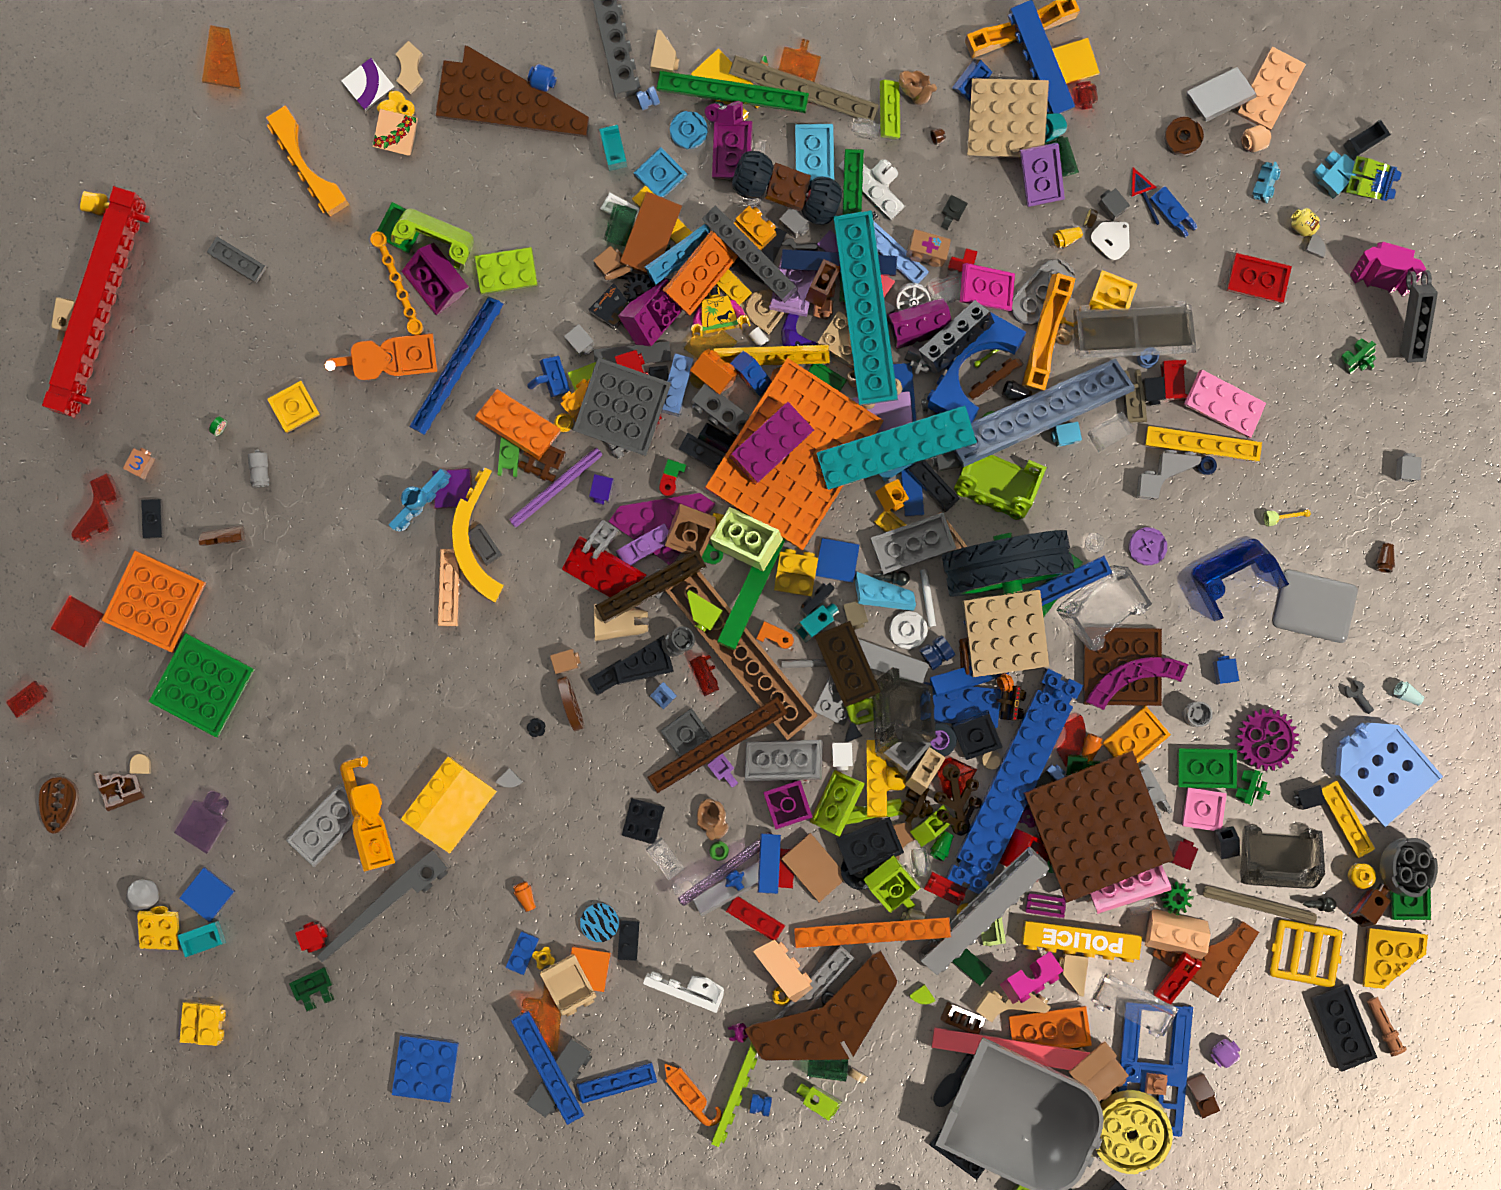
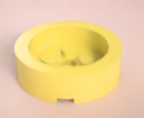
M1125 1090L1110 1095L1100 1103L1104 1120L1100 1138L1103 1140L1100 1148L1096 1149L1106 1165L1121 1173L1139 1174V1172L1152 1170L1163 1162L1171 1149L1173 1133L1165 1109L1154 1097L1141 1091ZM1136 1130L1138 1133L1137 1137L1129 1139L1127 1132Z

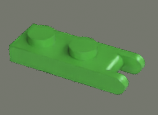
M502 436L498 476H502L503 469H513V477H517L520 448Z

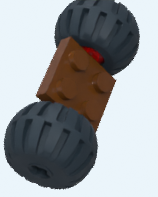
M747 151L742 155L732 181L733 189L743 198H760L767 188L765 199L797 211H802L803 216L807 220L820 225L828 224L833 220L842 198V188L832 178L816 177L809 184L811 175L776 162L773 165L772 160L760 151Z

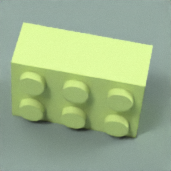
M729 507L710 538L715 549L761 571L765 570L783 540L778 529Z

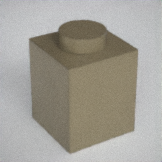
M858 601L843 605L846 621H851L854 630L864 628V624L868 623L864 605L858 604Z

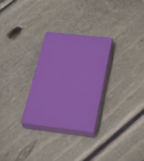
M1053 143L1020 150L1026 205L1030 207L1064 200L1059 144Z

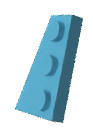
M856 572L854 578L858 604L914 611L916 602L913 591Z

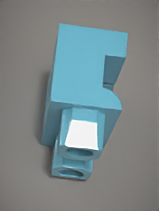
M1333 150L1325 159L1332 168L1328 170L1321 163L1313 173L1320 180L1318 184L1324 186L1329 191L1328 194L1334 199L1347 186L1351 175L1356 176L1357 174L1352 173L1355 162L1346 154L1341 156Z

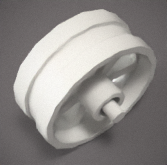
M908 283L902 286L896 296L898 310H902L900 305L909 304L908 308L924 304L925 302L918 300L927 295V302H931L927 289L918 283ZM913 287L912 295L905 292L906 289ZM916 288H919L924 291L920 295L916 296ZM903 293L908 300L899 301L901 294Z

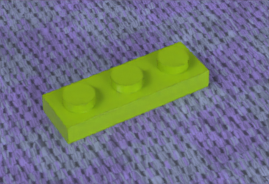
M885 79L880 81L881 137L895 140L900 138L899 82Z

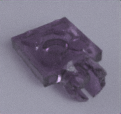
M214 791L209 792L203 802L197 799L193 801L174 832L206 854L210 852L229 821L224 817V811L229 805V801L226 797L218 799L221 794Z

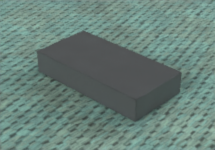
M481 523L468 531L470 543L486 566L502 556V553Z

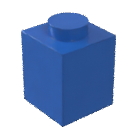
M1229 655L1218 657V661L1213 662L1216 685L1239 681L1236 658L1230 659Z

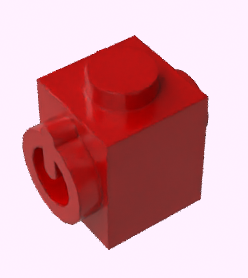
M314 921L303 925V930L295 933L301 951L307 949V952L310 953L326 947L324 942L327 941L328 933L325 926H321V923L315 925Z

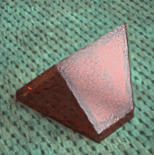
M952 757L945 759L936 773L941 790L949 799L952 798L950 780L943 777V768L947 764H952L959 768L960 777L958 778L960 795L966 787V781L973 778L978 770Z

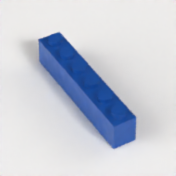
M1029 0L1011 8L1008 20L1011 26H1015L1017 31L1015 37L1018 43H1022L1024 48L1022 54L1025 61H1029L1031 65L1029 71L1032 78H1036V80H1049L1047 114H1062L1073 109L1075 104L1033 1Z

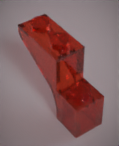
M107 473L90 481L93 490V502L72 531V538L75 541L87 542L92 539L93 535L97 533L104 534L110 530L109 527L114 526L105 504H114L118 501L117 498L121 497V494L113 477Z

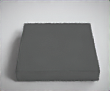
M692 708L660 730L679 757L712 737Z

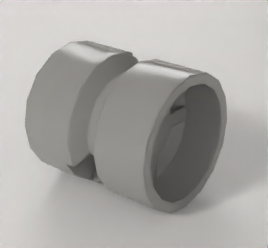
M1193 702L1185 706L1182 717L1184 722L1191 727H1203L1210 723L1213 712L1208 704Z

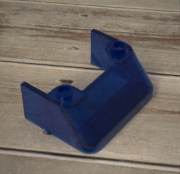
M1246 540L1192 569L1191 578L1214 621L1224 618L1215 601L1225 594V585L1222 579L1256 563L1261 572L1271 573L1278 589L1289 585L1276 558L1259 540Z

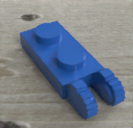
M1166 186L1150 198V201L1168 223L1184 238L1189 234L1184 226L1180 224L1183 220L1193 231L1197 229V224Z

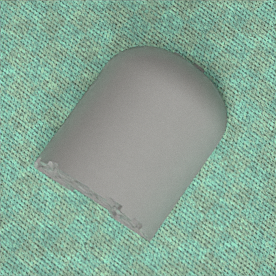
M982 1037L946 1118L936 1146L1029 1190H1068L1081 1179L1086 1167H1091L1095 1156H1092L1094 1148L1097 1150L1100 1148L1103 1140L1100 1138L1104 1121L1103 1111L1096 1095L1083 1083ZM1023 1136L1028 1138L1030 1141H1023Z

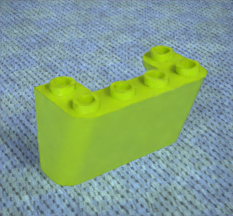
M990 455L962 467L954 490L960 497H967L974 500L977 504L986 505L996 512H1002L1015 520L1025 518L1030 510L1047 467L1029 460L1025 468L997 456ZM1031 467H1034V468L1038 469L1039 471H1035V470L1031 469Z

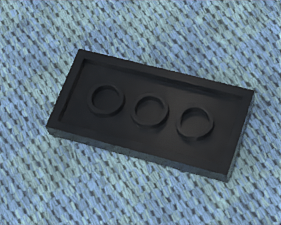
M1346 983L1311 997L1340 1072L1378 1058L1349 984Z

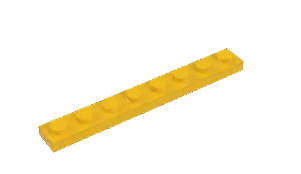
M647 186L643 187L632 198V201L639 208L646 192L653 193ZM677 219L670 239L677 244L692 232ZM729 269L716 284L730 299L735 300L740 306L752 295V292Z

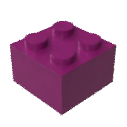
M801 780L763 792L775 829L812 818Z

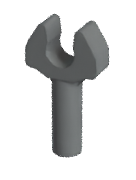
M793 238L787 239L782 243V246H791L792 250H818L817 243L797 244Z
M1352 681L1356 686L1355 692L1349 686H1344L1347 698H1356L1367 714L1374 711L1362 694L1365 688L1362 682Z

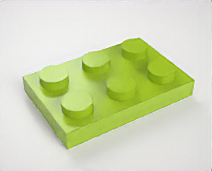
M532 247L475 256L481 295L538 286Z
M834 770L810 823L840 837L865 784Z

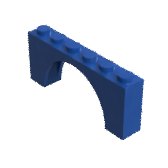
M991 313L995 323L982 333L975 342L963 350L955 360L949 363L946 367L947 373L945 376L942 374L937 381V389H932L927 397V400H929L927 408L940 414L966 406L972 424L977 416L979 407L974 405L962 391L959 382V369L961 365L971 355L988 349L1003 350L1015 355L1025 338L1026 332Z

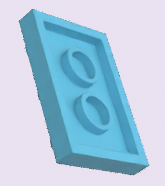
M795 124L796 170L811 175L809 182L816 177H829L834 180L833 124Z

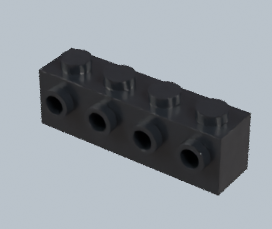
M974 300L919 349L923 361L939 373L995 323L990 311Z

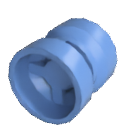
M654 86L649 87L647 91L636 92V97L642 111L648 109L651 105L656 106L660 104Z
M1145 347L1137 356L1138 365L1145 369L1151 368L1159 359L1158 351L1153 347Z

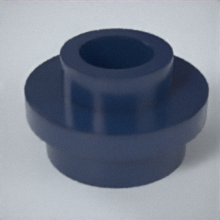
M1204 456L1201 458L1197 468L1201 474L1211 475L1215 472L1217 463L1214 458ZM1204 463H1209L1210 468L1205 469Z

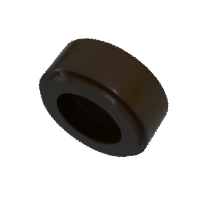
M1089 209L1084 221V227L1091 229L1094 226L1098 215L1097 210Z

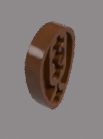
M565 676L557 679L564 709L573 731L576 732L584 729L583 717L568 677Z
M51 778L40 789V815L49 833L62 832L75 813L79 792L75 783L68 778ZM61 780L65 787L60 790V793L64 794V797L59 799L62 808H58L57 811L53 804L58 802L55 793L59 792V788L56 787V784L60 783ZM56 819V822L60 823V826L56 827L54 830V827L51 826V822H55Z

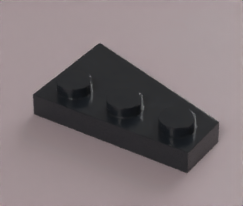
M664 635L613 666L617 685L674 672L670 656L662 649L661 643Z

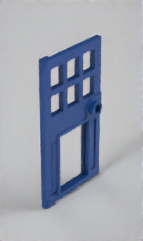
M1126 1001L1120 1065L1129 1076L1126 1078V1082L1118 1087L1117 1092L1127 1090V1082L1140 1083L1139 1091L1145 1093L1146 1073L1168 1075L1167 1086L1177 1087L1176 1103H1163L1164 1095H1158L1157 1101L1163 1108L1175 1109L1174 1126H1171L1173 1136L1182 1137L1194 1007ZM1142 1009L1174 1012L1169 1064L1137 1061Z

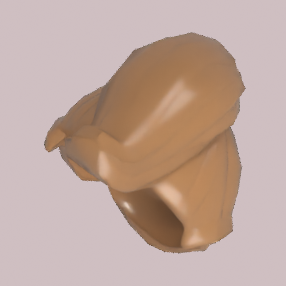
M903 71L899 75V84L902 91L908 97H911L916 105L926 104L932 97V92L937 90L935 84H930L929 75L927 76L920 71Z
M713 799L702 801L697 811V825L706 831V836L712 841L725 836L729 825L725 821L726 812L723 805Z

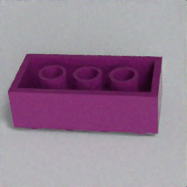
M787 402L729 457L756 485L808 437L814 429Z

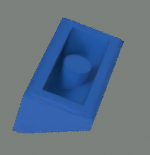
M974 59L952 89L970 102L972 78L988 79L993 72L982 60Z

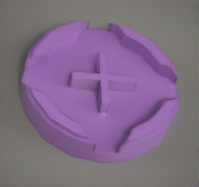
M1145 527L1137 530L1131 536L1128 550L1135 562L1144 566H1151L1159 563L1165 557L1167 541L1159 530Z

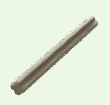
M1205 886L1203 890V896L1206 898L1312 925L1317 921V914L1209 886Z

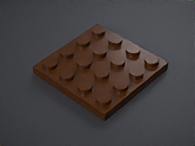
M1085 627L1083 634V705H1091L1086 703L1091 691L1104 676L1117 667L1137 659L1149 657L1162 658V629ZM1162 677L1142 678L1125 685L1110 699L1107 705L1162 706Z

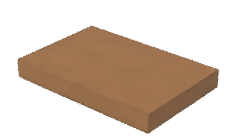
M808 833L781 857V860L819 903L844 881L841 876V868L811 833Z

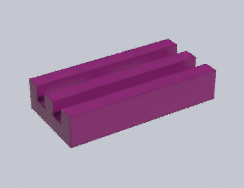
M1032 893L1027 894L1026 913L1065 918L1066 902L1064 898ZM1031 898L1051 900L1062 903L1061 906L1039 902H1032ZM1030 905L1058 909L1060 913L1030 909Z

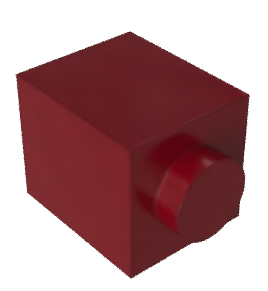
M1183 839L1182 842L1176 841L1172 852L1174 860L1169 863L1191 870L1199 848L1194 847V842Z

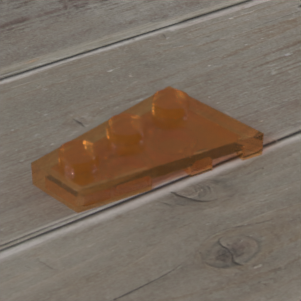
M210 25L202 83L241 89L229 28Z

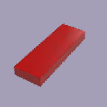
M739 896L731 901L726 910L727 913L772 941L778 939L785 927L783 923Z

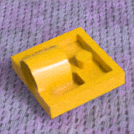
M156 906L150 911L138 912L140 949L179 950L180 941L178 935H180L178 912H168V908L165 906Z

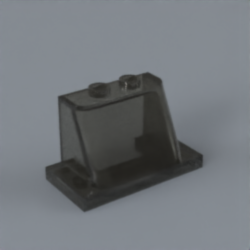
M892 667L876 680L881 692L872 696L875 753L883 754L898 742L929 743L936 738L935 705L933 703L932 686L900 678L899 669Z

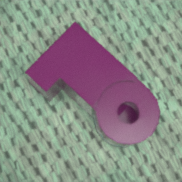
M717 101L705 108V116L712 122L735 125L743 121V102L735 101L725 105L723 102Z

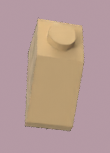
M657 30L650 65L651 72L659 73L660 71L674 73V70L678 71L680 59H677L676 51L662 31Z
M1063 953L1062 957H1059L1058 963L1064 970L1061 974L1077 995L1084 997L1089 958L1082 955Z

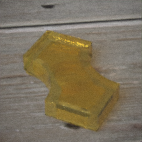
M723 330L711 337H700V335L695 333L694 337L684 347V350L698 360L700 355L707 349L733 348L737 340Z

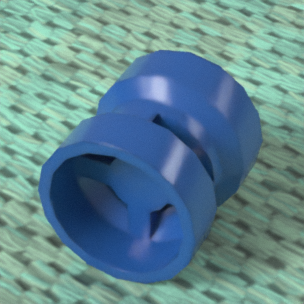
M752 1094L749 1113L756 1114L761 1112L763 1116L769 1117L772 1097L766 1096L762 1099L758 1094Z

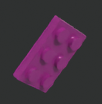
M741 121L735 125L714 122L713 179H733L742 155L747 151H752V121Z

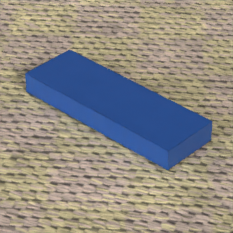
M760 834L758 893L778 894L781 835Z

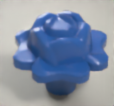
M737 870L729 873L726 876L727 882L725 887H735L738 891L744 888L741 881L745 873H739Z

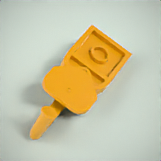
M366 756L346 761L340 766L351 812L354 816L353 834L364 872L395 863L386 827L379 815L382 805L379 790L372 783L357 786L353 768L360 766L365 768L368 765V758Z

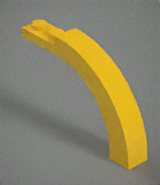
M485 468L483 472L479 470L474 480L477 482L475 488L470 487L465 497L469 499L468 502L460 499L456 507L452 523V546L459 569L469 584L483 597L495 603L504 585L492 579L479 566L472 553L468 536L472 510L492 472Z

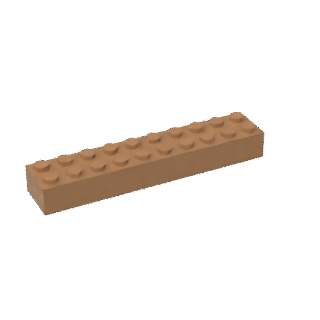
M701 572L665 590L759 707L776 697L780 698L788 713L774 721L773 724L786 740H789L818 716L746 627L735 651L717 643L732 610ZM689 590L723 611L711 631L706 629L703 632L695 627L696 622L693 620L687 595Z

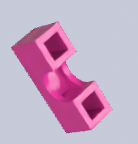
M1051 951L1029 965L1034 979H1029L1020 970L1000 984L1012 1004L1018 1001L1022 1004L1031 998L1029 994L1033 991L1037 994L1045 989L1044 984L1047 982L1051 985L1060 979L1058 975L1064 970Z

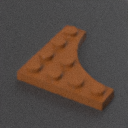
M1241 921L1238 927L1224 940L1214 945H1209L1208 954L1199 959L1202 961L1201 968L1191 981L1219 998L1260 932ZM1156 948L1151 954L1171 968L1175 966L1181 956L1178 953ZM1187 964L1184 968L1188 970L1190 966Z

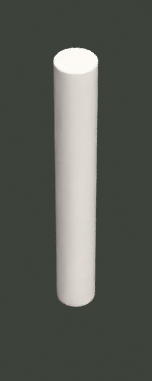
M922 569L920 570L928 626L933 627L936 626L928 570Z

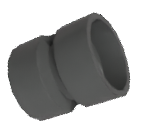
M684 626L678 627L664 636L661 643L662 649L668 656L678 657L693 647L695 637L689 628Z

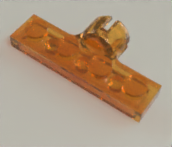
M544 983L542 997L523 999L522 1006L525 1009H532L529 1012L534 1021L539 1023V1030L550 1051L558 1052L561 1013ZM521 1010V1014L525 1013L528 1010Z

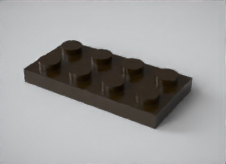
M851 621L815 635L844 707H848L881 692Z

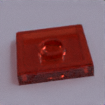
M70 595L51 630L86 648L101 623L104 613Z

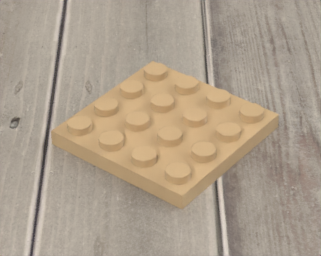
M972 78L967 155L1021 158L1020 150L1045 145L1049 80Z
M1039 589L963 600L972 677L1049 667Z

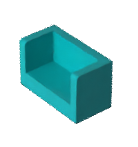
M618 125L599 129L609 171L628 167Z
M219 921L178 935L185 958L226 943Z

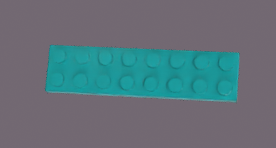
M962 406L817 452L827 489L830 490L976 444L977 441L966 406Z

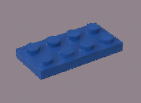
M924 682L920 721L954 724L989 711L995 728H998L1000 703L995 701L1000 699L1001 690L969 687L936 697L931 683Z

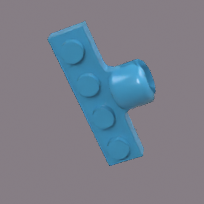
M704 224L645 266L652 283L657 284L674 271H679L711 230L708 225Z
M440 469L423 488L407 487L401 495V502L405 507L391 521L389 526L395 531L405 530L410 525L409 521L414 516H418L423 511L425 504L431 502L436 497L435 493L449 483L448 479L451 475L446 470Z

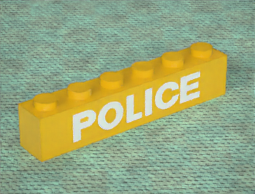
M1023 920L1021 944L1026 945V949L1037 950V947H1044L1045 951L1054 953L1059 949L1064 950V954L1076 955V952H1082L1083 956L1095 958V954L1103 955V959L1114 960L1115 957H1120L1122 961L1134 963V959L1140 960L1142 936Z

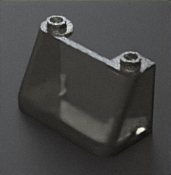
M1255 824L1244 826L1242 831L1241 883L1246 885L1302 889L1315 888L1320 884L1326 874L1322 831L1308 828L1299 836L1262 834V829Z

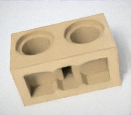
M929 747L905 785L922 795L946 757Z

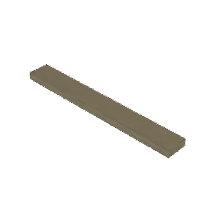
M735 55L729 72L731 75L766 87L809 93L808 101L871 123H873L879 107L877 103Z

